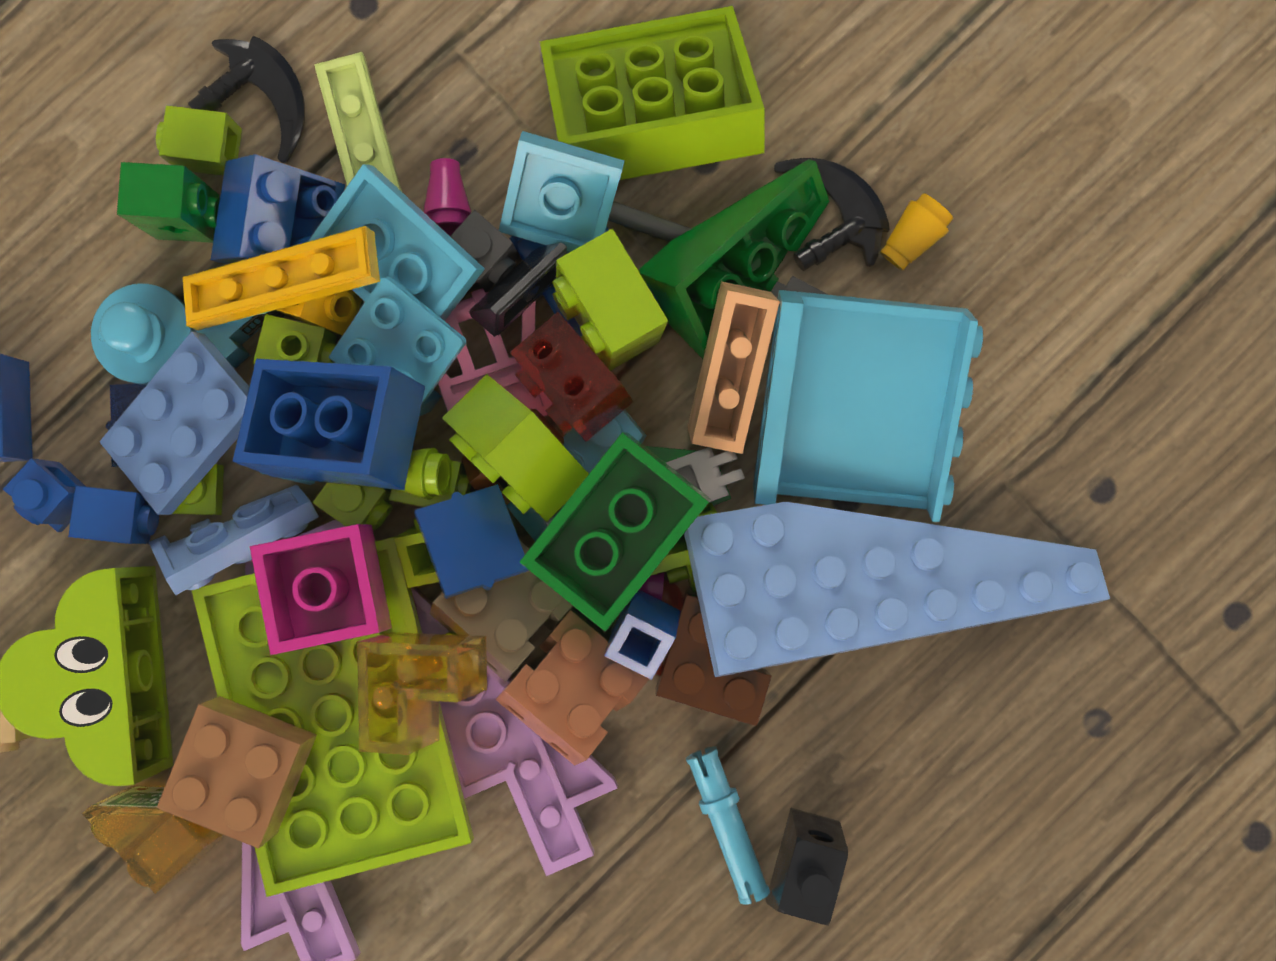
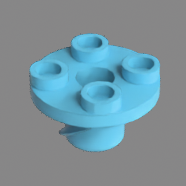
M132 284L116 290L101 303L93 318L91 343L98 361L109 373L130 383L147 385L191 332H195V330L186 326L185 304L176 295L156 285Z

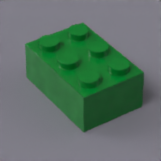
M622 432L520 560V563L602 630L606 631L711 499L632 435Z

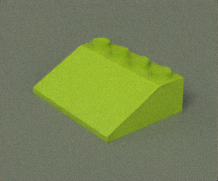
M733 6L539 41L558 141L624 160L620 180L765 153V108Z

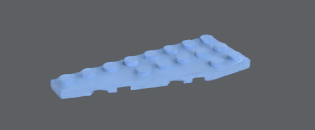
M780 502L698 516L684 533L715 677L1084 606L1110 599L1097 551L1083 547L792 502Z

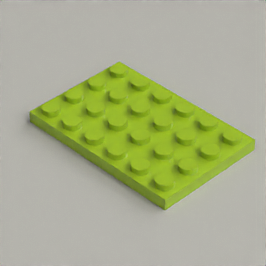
M395 537L375 542L392 625L391 629L380 633L270 655L255 573L192 590L217 696L317 734L278 833L259 849L254 847L266 897L472 843L474 839L434 677L430 672L427 661L428 654L412 590L407 588L394 542Z

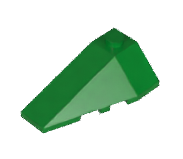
M808 159L676 237L638 270L668 319V324L702 359L704 358L721 281L771 292L779 279L774 274L789 251H797L830 202L816 161Z

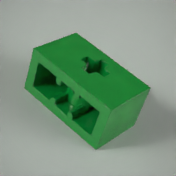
M121 162L117 205L118 216L157 240L213 243L220 201L219 194L186 166Z

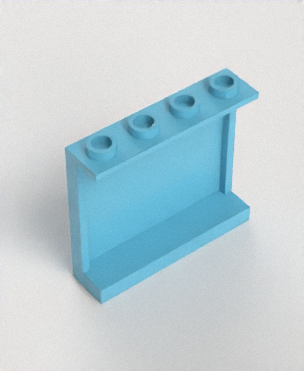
M779 290L778 300L780 303L773 329L753 479L755 504L776 503L777 494L927 509L932 522H940L943 505H950L953 497L954 479L952 475H949L952 457L958 458L963 446V429L958 426L961 409L970 406L973 394V380L971 377H968L971 357L978 358L982 348L983 329L982 326H978V320L966 308Z

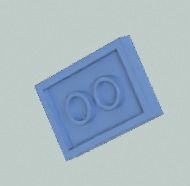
M191 332L99 442L157 515H171L237 440L249 386L205 334Z

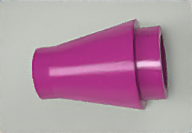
M440 158L430 163V178L423 212L449 236L471 214V209L460 174V163L454 159Z

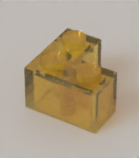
M390 632L358 641L359 751L409 755L439 741V701L460 702L487 690L486 636Z

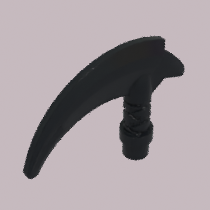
M255 36L251 38L250 42L236 39L212 41V46L216 51L229 57L230 71H227L210 86L201 88L198 91V95L189 101L188 105L192 109L217 111L222 107L221 103L239 90L241 86L248 82L252 83L267 95L275 107L281 128L278 160L281 163H286L297 147L305 120L304 96L292 67L275 48Z
M797 158L777 162L774 166V171L776 173H786L808 159L816 161L826 192L838 206L843 219V223L834 228L832 232L826 233L821 239L810 240L804 244V248L793 254L799 268L805 271L814 264H821L827 260V256L831 252H835L847 243L861 247L866 266H873L879 255L882 232H889L890 228L884 207L870 185L850 169L824 159Z

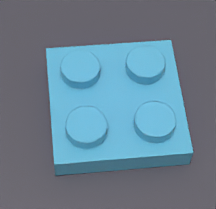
M522 131L518 141L499 231L544 245L562 242L567 246V251L569 252L605 233L623 170L624 160Z

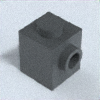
M475 209L450 236L485 268L475 281V284L480 289L483 288L485 292H488L494 284L497 285L516 267L515 261L519 256L514 244Z

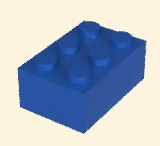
M256 359L233 462L272 477L404 490L425 386L391 366Z

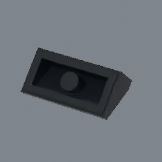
M559 242L542 246L532 251L470 309V316L494 337L496 335L499 336L553 284V280L556 279V260L567 254V246Z

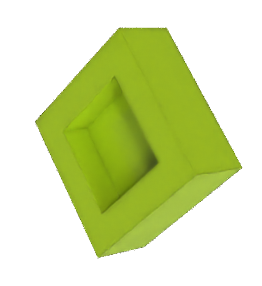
M215 464L172 514L222 515L224 466Z

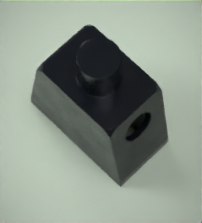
M790 808L769 886L770 894L766 897L768 905L778 912L829 926L848 859V847L840 821ZM810 835L823 837L824 841L817 840Z

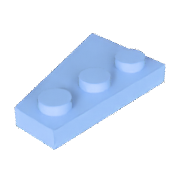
M294 485L240 506L232 515V520L224 523H211L209 519L191 525V534L188 537L170 543L166 536H162L149 541V544L167 583L174 594L178 595L185 590H196L205 586L214 578L216 573L234 563L243 564L252 560L250 546L273 542L280 538H291L306 529L309 522L319 517L311 501L298 485Z

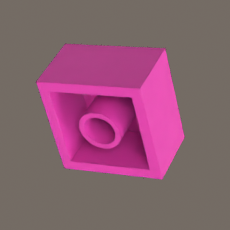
M355 524L250 546L270 655L380 633L392 628L372 525Z

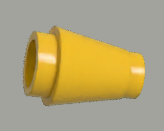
M922 193L916 201H909L880 254L896 268L904 271L909 264L949 232L947 226L954 219L953 216L938 201Z

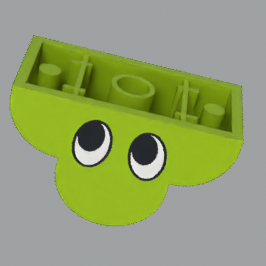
M155 566L101 569L80 577L65 591L58 604L55 614V628L36 631L20 638L6 651L0 661V710L8 722L19 731L32 737L42 739L64 737L68 754L75 766L88 778L108 786L135 785L174 766Z

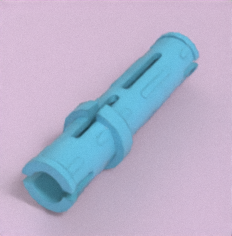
M715 746L705 748L706 753L703 755L701 750H698L687 756L686 761L690 765L702 797L699 801L701 812L705 815L708 814L737 890L740 904H751L750 895L754 894L755 901L758 902L770 894V889L766 885L736 805L740 799L737 790L729 786L718 757L717 748Z

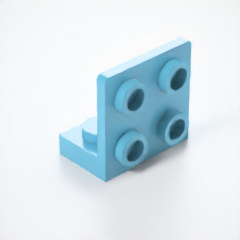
M383 277L377 283L329 355V358L335 363L391 366L424 385L425 390L420 417L431 412L442 397L434 388L465 346L466 338L391 277Z

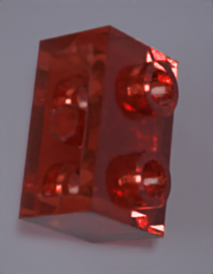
M559 312L554 314L510 352L522 367L515 376L534 398L542 392L549 398L553 404L545 411L565 435L574 428L583 440L587 442L633 403L622 383Z

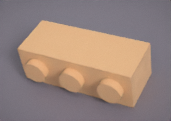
M721 281L687 426L692 444L743 454L780 303L772 292Z

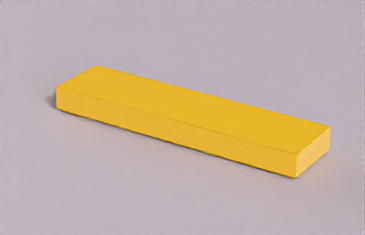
M366 226L184 276L182 279L186 326L195 330H202L380 282L375 232Z

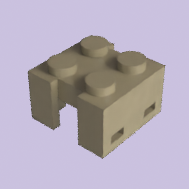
M520 541L524 554H526L529 548ZM527 571L495 582L490 590L480 587L445 599L442 592L433 601L429 614L449 632L456 633L462 644L469 645L474 650L475 655L506 682L535 649L528 641L542 624L551 631L573 605L531 571Z

